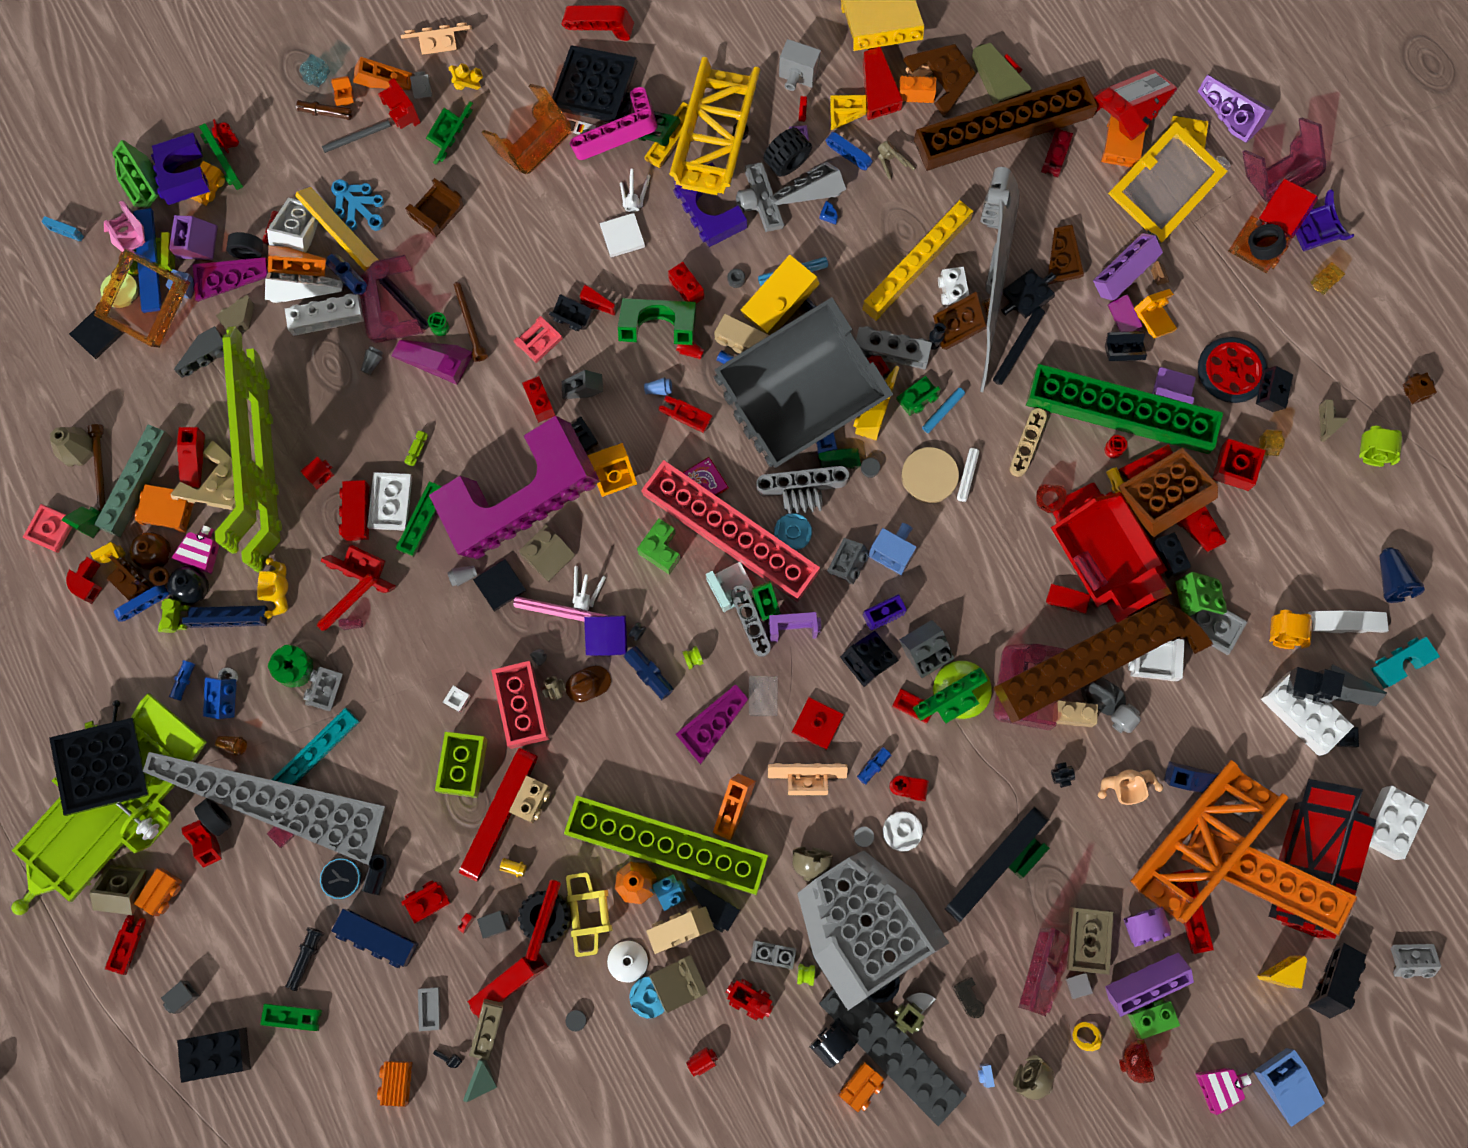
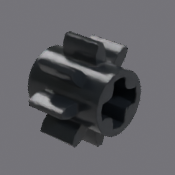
M1066 762L1055 765L1056 769L1051 770L1054 784H1060V788L1072 785L1071 781L1075 780L1073 767L1067 766Z

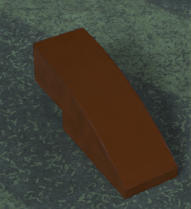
M1170 604L1185 631L1177 639L1185 637L1194 654L1213 645L1208 635L1190 616Z

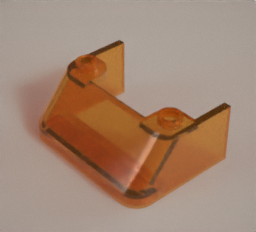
M530 84L528 87L538 99L532 108V115L536 122L514 144L506 138H499L496 133L485 130L481 132L496 153L523 174L531 173L571 132L569 121L545 87Z

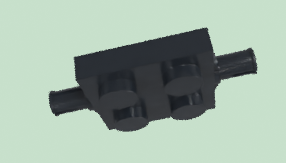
M1031 268L1003 289L1002 293L1008 299L1009 304L1001 309L1002 313L1006 316L1012 310H1016L1026 319L1055 297V293L1048 287V284L1056 279V276L1051 272L1045 278H1042Z

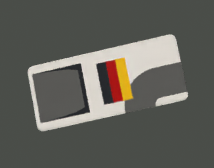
M566 118L562 130L580 135L595 129L596 125Z

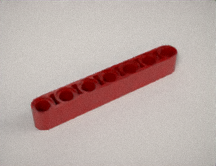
M519 748L515 753L460 867L459 874L476 882L480 880L511 816L509 811L526 776H530L536 764L537 755L522 748Z

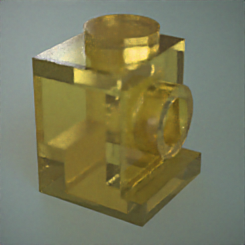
M1331 262L1310 283L1316 291L1324 295L1344 277L1345 273Z
M1266 430L1260 436L1259 448L1266 450L1264 455L1279 456V452L1285 444L1282 431Z

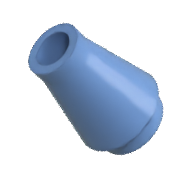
M664 377L650 383H645V394L668 396V394L672 393L671 379Z

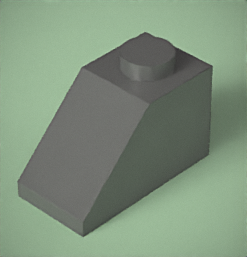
M583 370L562 381V399L589 398L603 392V378L600 373Z

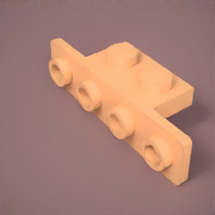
M467 22L458 23L457 27L450 28V25L439 26L440 30H433L432 27L422 28V32L415 33V30L404 31V35H401V39L419 37L422 55L457 50L454 32L472 30V26L467 25Z
M775 763L768 765V778H788V795H828V778H847L848 766L847 764Z

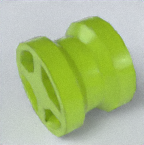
M697 646L693 647L690 651H682L689 670L697 664H704Z
M799 964L797 984L808 983L809 986H813L815 965L807 967Z

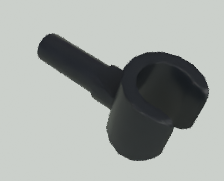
M437 1050L433 1052V1055L444 1060L450 1068H457L462 1063V1060L456 1054L449 1058Z

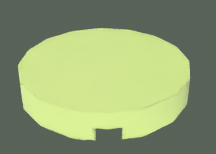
M116 272L105 278L100 291L106 303L112 307L123 308L132 304L131 302L138 297L139 287L131 275L126 272Z

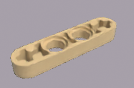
M1036 408L1030 413L1010 464V472L1016 477L1023 476L1027 471L1044 427L1047 415L1040 408ZM1037 414H1039V415H1040V419H1039L1037 425L1035 426V425H1033V423H1034V421H1035V417H1034V416H1036ZM1033 430L1036 433V437L1031 439L1026 435V432ZM1023 446L1028 447L1030 454L1023 455L1020 452V448ZM1021 459L1023 460L1021 465L1022 469H1020V471H1017L1015 466L1018 465Z

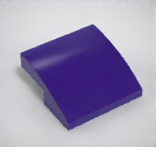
M626 616L584 617L586 655H625L627 653Z

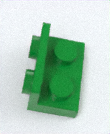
M925 376L897 396L896 400L908 415L911 416L914 413H920L927 403L935 402L939 398L941 389L939 386L935 387Z

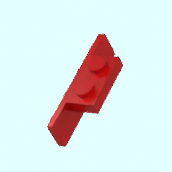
M353 545L349 546L344 561L332 555L321 558V562L326 564V567L342 571L343 575L357 578L359 582L367 574H372L376 578V582L372 586L376 587V590L379 592L388 593L396 587V585L380 578L385 560Z

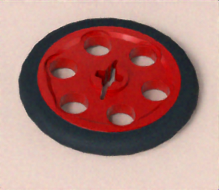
M1224 337L1211 342L1202 351L1198 360V374L1203 387L1215 398L1231 403L1246 402L1256 397L1263 370L1268 369L1267 361L1257 346L1237 337ZM1227 349H1234L1236 356H1230L1227 353ZM1212 357H1218L1221 360V364H1213ZM1244 358H1251L1253 365L1245 364ZM1232 367L1236 368L1237 370L1235 372H1231L1229 369ZM1213 375H1220L1222 377V382H1215L1213 380ZM1245 375H1252L1254 377V382H1247L1245 379ZM1230 384H1237L1239 390L1236 392L1232 391L1229 387Z

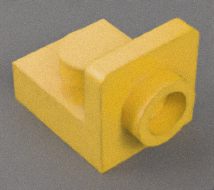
M112 542L91 552L92 558L99 563L110 562L111 559L109 557L111 555L116 558L121 556L125 560L124 556L126 555L120 545L117 546Z

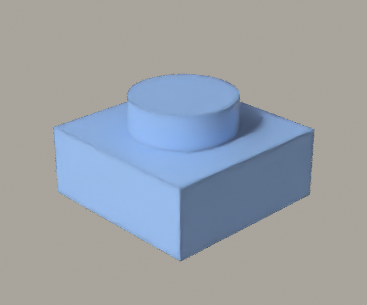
M988 1063L981 1064V1070H978L979 1082L983 1083V1086L986 1088L995 1087L991 1065Z

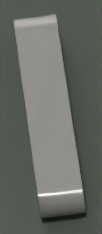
M843 466L765 474L758 477L756 489L761 496L782 495L783 490L790 494L791 490H794L795 493L798 492V489L805 492L806 488L810 491H813V488L817 490L842 488L848 482L849 472ZM837 474H842L845 477V479L838 480L835 476ZM823 476L826 478V481L819 482L816 478ZM804 478L807 480V483L800 484L798 480ZM785 480L789 484L783 487L780 486L779 482ZM766 482L770 487L763 489L760 484Z

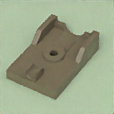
M1069 907L1067 970L1110 974L1113 912ZM1087 938H1091L1092 942L1087 943Z

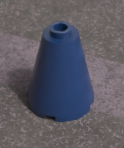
M1393 547L1382 551L1379 555L1383 596L1386 602L1405 601L1404 597L1411 596V598H1415L1425 591L1424 584L1401 552Z

